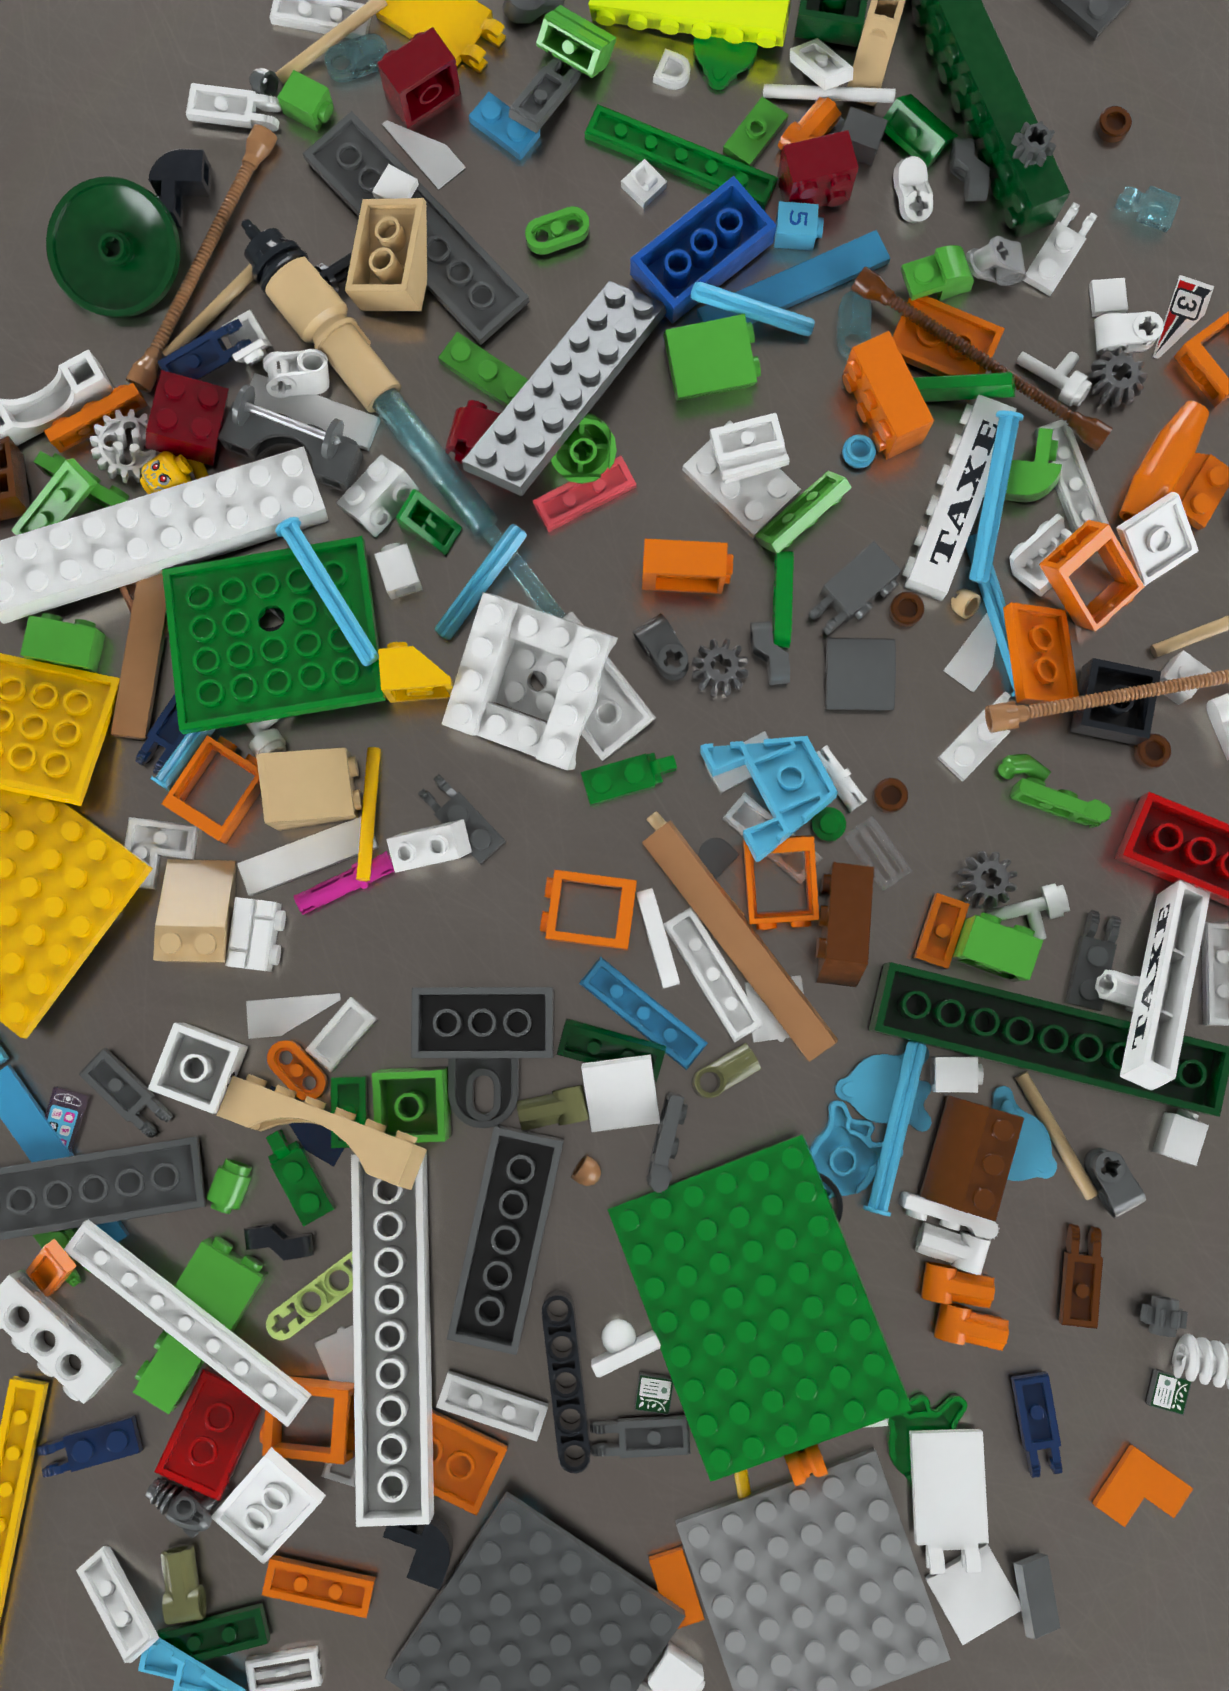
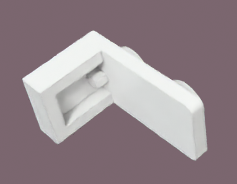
M248 310L226 323L228 324L239 319L242 324L239 331L227 337L232 346H235L237 342L243 339L251 340L252 343L234 353L232 356L236 362H246V364L254 365L268 355L266 350L271 348L272 345L252 310Z

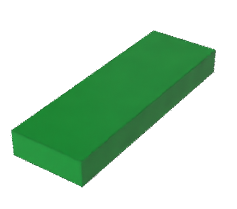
M1011 372L913 378L925 402L976 399L978 395L987 398L1015 397V382Z

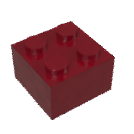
M434 27L425 32L415 34L408 43L397 50L387 52L377 62L385 97L407 129L461 95L455 57Z
M849 130L783 145L777 174L783 202L819 204V207L825 205L835 207L850 200L859 166Z
M161 370L146 428V448L158 452L168 451L175 456L181 454L186 459L213 466L219 443L218 437L222 430L227 409L229 388Z

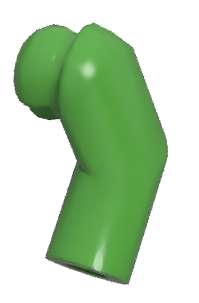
M1028 754L1008 755L1002 759L1003 763L998 766L999 774L1005 779H1012L1015 774L1026 773L1032 778L1045 781L1051 773L1049 769Z

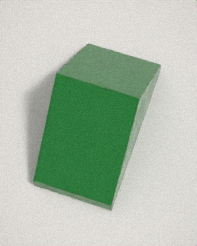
M416 489L411 491L396 516V520L403 533L442 555L447 554L462 529V526Z

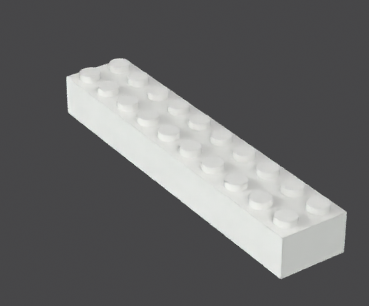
M304 446L0 540V621L3 624L161 574L162 569L195 564L278 538L275 533L276 527L282 521L291 517L299 518L301 521L299 528L301 530L328 522L326 509Z
M427 1151L411 1190L366 1174L356 1154L351 1155L356 1527L430 1524L434 1516Z

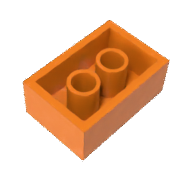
M890 331L852 347L842 380L848 393H853L858 402L857 411L861 420L864 423L868 422L873 432L871 438L878 452L882 451L886 460L922 444L934 419Z

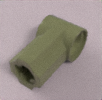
M744 1043L706 1067L699 1069L692 1078V1087L698 1096L714 1098L759 1071L761 1067L753 1051L747 1043ZM704 1073H712L717 1078V1087L711 1093L704 1091L700 1086V1078Z
M583 1085L553 1090L552 1094L517 1101V1111L522 1130L545 1127L556 1123L559 1126L589 1119Z
M185 1544L164 1550L161 1553V1562L165 1583V1592L162 1599L165 1623L172 1625L204 1619L207 1611V1600L204 1586L202 1584L199 1585L194 1545Z

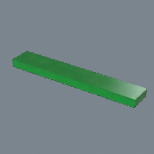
M597 104L584 132L585 139L639 161L645 159L656 168L713 191L734 176L764 211L777 185L778 177L599 104Z

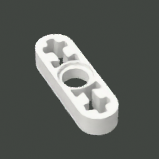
M650 888L636 892L638 905L662 987L667 988L680 984L654 891Z

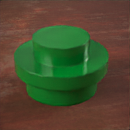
M825 807L812 819V830L823 841H835L845 832L846 819L842 812L836 808Z

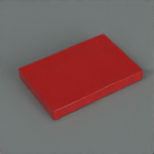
M205 1368L202 1369L154 1472L220 1501L263 1407L225 1377Z

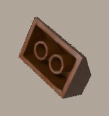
M948 1095L920 1197L996 1222L1024 1118Z

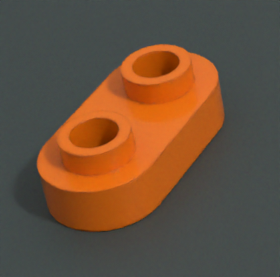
M283 1040L271 1046L267 1054L268 1065L290 1090L297 1092V1098L305 1101L306 1096L318 1099L324 1094L328 1084L327 1076L300 1045L294 1041ZM285 1051H289L293 1056L290 1064H285L282 1061L281 1057ZM308 1076H312L316 1080V1086L312 1090L305 1086V1079Z

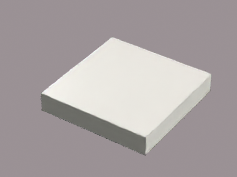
M1170 492L1116 527L1125 553L1144 586L1199 551L1180 496L1175 492Z
M651 1054L582 1063L581 1069L591 1132L660 1124Z
M987 1543L978 1545L982 1573H967L966 1567H962L960 1555L945 1564L946 1574H928L924 1576L962 1645L1021 1611L1020 1600Z

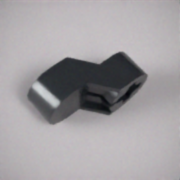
M275 1223L244 1228L246 1250L269 1247L283 1261L314 1255L312 1234L310 1233L288 1236Z

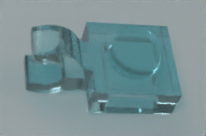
M1126 186L1123 194L1118 196L1115 208L1124 212H1139L1136 218L1137 222L1167 232L1172 226L1181 197L1150 186L1145 193L1140 192L1134 187Z

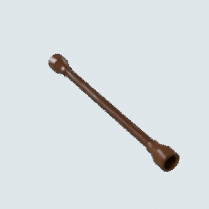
M865 266L853 283L851 290L864 299L880 302L884 306L891 305L892 309L898 310V313L905 315L913 323L916 322V325L919 324V327L923 326L924 330L930 331V334H933L935 337L937 336L945 344L948 343V346H951V348L955 347L956 351L959 350L958 352H962V355H966L970 360L973 359V362H976L977 365L980 364V367L987 369L988 372L1005 373L1011 371L1010 369L1007 370L1006 366L1003 367V364L1000 365V362L996 363V360H993L992 357L989 358V355H986L985 352L978 351V348H975L974 345L971 346V343H968V341H964L963 338L960 339V336L957 337V334H953V331L946 330V327H943L942 324L939 325V322H936V320H932L931 317L928 318V315H925L924 312L921 313V310L914 308L913 305L910 306L911 304H907V301L903 302V299H900L899 296L896 297L895 291L886 285L880 275ZM1013 371L1011 372L1013 373L1017 391L1020 390L1019 392H1023V395H1027V398L1034 399V402H1037L1038 405L1041 404V407L1048 409L1049 412L1052 411V414H1055L1056 417L1059 416V419L1066 421L1067 426L1076 432L1083 443L1095 451L1101 447L1112 431V427L1097 418L1084 416L1078 411L1072 412L1071 409L1068 410V407H1065L1064 404L1061 405V402L1054 400L1053 397L1050 398V395H1047L1045 392L1043 393L1035 385L1032 386V383L1028 384L1029 381L1025 382L1024 378L1021 379L1022 377H1018V374H1014Z

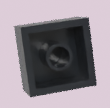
M1092 658L1082 666L1078 686L1079 697L1160 682L1161 672ZM1157 696L1138 698L1137 700L1112 703L1110 705H1099L1098 707L1095 706L1081 710L1077 709L1073 714L1070 732L1138 745L1150 738Z

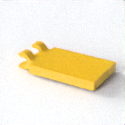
M385 0L388 5L376 13L377 19L409 39L419 32H425L434 27L455 57L456 66L458 67L462 61L478 73H481L488 63L483 58L486 51L480 46L475 45L480 36L497 48L506 39V35L501 33L505 26L498 20L493 19L492 10L476 0Z

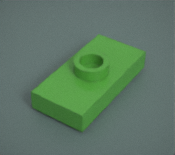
M762 96L725 143L723 152L732 159L752 167L788 121L789 115Z

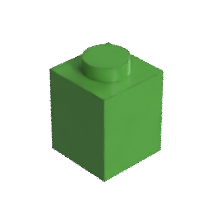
M293 70L277 97L283 114L318 132L323 122H328L333 113L334 106L329 89Z

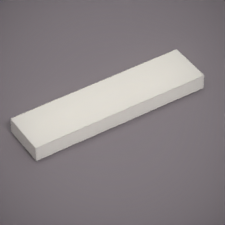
M254 373L250 385L255 388V405L275 413L284 414L306 425L318 426L324 431H327L330 423L335 418L342 420L344 423L342 436L353 439L357 442L359 448L369 451L380 423L379 417L319 395L308 394L276 398L271 396L266 390L268 377ZM279 382L280 388L283 387L282 382Z
M1059 420L1036 428L1034 434L1037 440L1039 428L1053 429L1052 440H1059L1056 461H1049V463L1062 464L1061 475L1055 489L1072 533L1087 520L1109 524L1073 430L1067 426L1066 421Z
M361 817L237 863L248 895H256L358 856ZM375 836L373 839V850L379 848Z
M690 907L665 922L663 925L734 1043L763 1026L764 1023L695 911Z

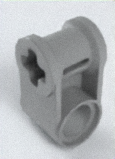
M995 236L988 245L980 249L973 248L966 254L971 273L977 279L988 280L997 283L999 286H1009L1017 284L1026 278L1020 242Z

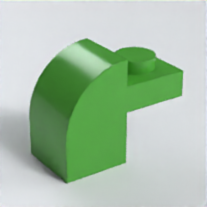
M958 245L936 248L934 255L903 264L901 267V273L911 301L934 293L937 294L938 300L941 301L971 291L974 283L964 250Z
M1039 428L1034 462L1012 460L1005 501L1033 502L1045 497L1055 488L1061 475L1062 464L1049 463V461H1056L1059 441L1052 440L1053 429Z

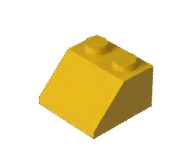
M392 642L387 644V648L378 649L381 690L390 703L450 698L454 686L451 677L414 646H408L406 642Z

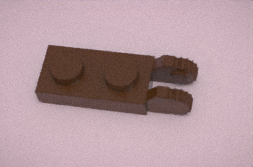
M1072 1224L1068 1226L1066 1237L1067 1252H1064L1059 1323L1061 1325L1094 1329L1098 1327L1103 1257H1101L1102 1231L1099 1227H1091L1089 1231V1254H1080L1079 1226Z

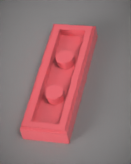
M621 455L615 458L611 468L609 469L608 467L605 472L600 474L601 477L596 481L583 484L569 481L532 500L548 532L637 488V484Z

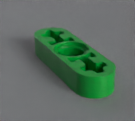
M793 551L775 553L772 633L773 643L780 648H790Z

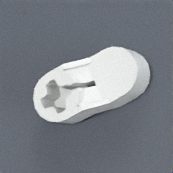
M911 156L902 159L896 164L893 181L894 189L899 199L900 215L907 222L916 223L926 220L932 213L933 192L928 182L925 162L919 157Z

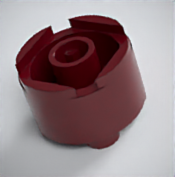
M469 400L466 407L456 409L445 447L447 455L451 451L454 452V460L463 464L462 460L502 412L497 413L488 410L487 405L475 400Z

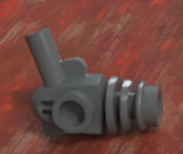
M158 1477L148 1488L145 1497L150 1499V1503L155 1504L157 1509H160L162 1515L166 1514L168 1521L182 1528L193 1539L200 1531H205L211 1526L212 1518L209 1511L229 1496L232 1491L227 1486L222 1499L217 1501L197 1491L191 1492L188 1489L182 1491L181 1486L177 1485L175 1487V1484H169L168 1480L163 1481Z

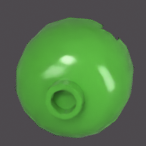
M587 413L553 456L551 463L558 473L570 482L583 484L596 481L601 477L600 474L605 472L608 467L610 469L614 464L617 452L615 437L603 420L594 414Z

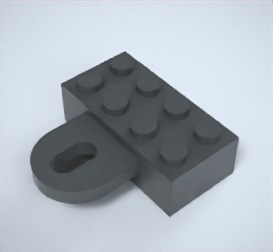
M412 988L411 1058H448L449 1103L455 1115L462 1122L475 1128H490L504 1122L514 1111L519 1097V1058L554 1057V988ZM482 1075L490 1077L494 1084V1105L488 1113H480L474 1107V1082Z

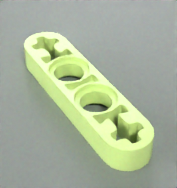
M352 1251L268 1315L266 1329L272 1338L286 1340L292 1337L353 1290V1268L346 1264L348 1259L352 1263ZM336 1270L345 1271L349 1276V1285L343 1290H338L331 1284V1275ZM315 1292L320 1296L321 1305L318 1310L309 1311L303 1306L302 1298L305 1293ZM293 1302L297 1313L305 1318V1321L301 1322L300 1317L297 1316L288 1324L290 1331L287 1332L284 1328L278 1331L275 1327V1324L278 1322L276 1315L279 1314L282 1318L294 1311L289 1306Z

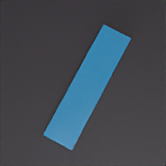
M601 956L579 983L648 1040L665 1045V1053L686 1070L708 1044Z

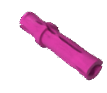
M385 851L372 859L370 881L356 880L358 864L356 862L351 865V869L306 891L295 894L294 900L302 915H305L353 890L370 887L369 883L395 872L390 854Z

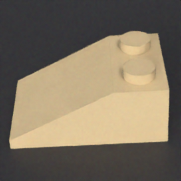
M363 199L345 292L361 311H422L427 285V214L425 199Z
M167 859L155 923L153 960L162 962L226 963L236 896L237 861Z

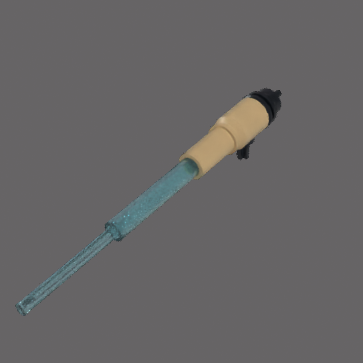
M249 219L243 220L241 226L251 240L245 249L244 256L251 264L253 278L260 284L261 290L267 294L303 342L314 343V349H318L326 354L328 362L365 409L370 413L376 412L471 533L475 537L482 535L490 546L494 548L503 535L495 525L498 520L497 515L399 393L401 384L371 348V341L357 325L355 319L347 317V305L338 293L340 291L339 284L347 280L352 254L349 253L328 267L323 263L314 267L308 261L307 253L301 250L297 242L286 239L279 229L269 228L261 232ZM515 552L506 566L543 612L560 618L566 616V613L520 555Z

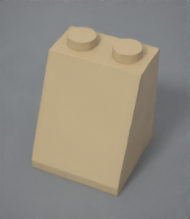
M346 748L256 754L265 824L278 831L350 821L359 817L358 810H362L363 799L360 789L355 790L354 777L359 776L356 756H351Z

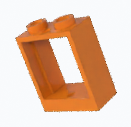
M1229 311L1187 341L1174 356L1214 407H1217L1229 398V377L1202 344L1229 325Z
M1087 520L1039 563L1074 624L1095 632L1099 628L1104 627L1110 621V618L1123 606L1131 603L1135 595L1145 587L1110 525L1106 523ZM1097 551L1114 581L1086 606L1069 576Z
M645 538L642 590L722 594L724 584H730L734 555L727 554L728 543Z
M207 735L161 804L211 837L227 844L261 793L257 758L248 754L244 759L235 753L238 746L220 735L216 741ZM217 752L255 776L223 825H220L185 802Z
M790 836L771 852L804 851L807 909L757 912L754 858L745 840H743L749 924H756L757 930L776 929L779 922H791V927L812 926L811 920H819L814 836Z
M554 870V877H547L545 897L551 899L549 912H542L540 931L546 932V940L628 951L637 880ZM563 881L622 889L615 939L556 931Z
M289 1376L311 1393L312 1396L334 1398L331 1448L281 1442L283 1423L265 1410V1421L261 1426L259 1435L260 1443L263 1444L262 1456L272 1447L283 1458L344 1465L354 1458V1383Z

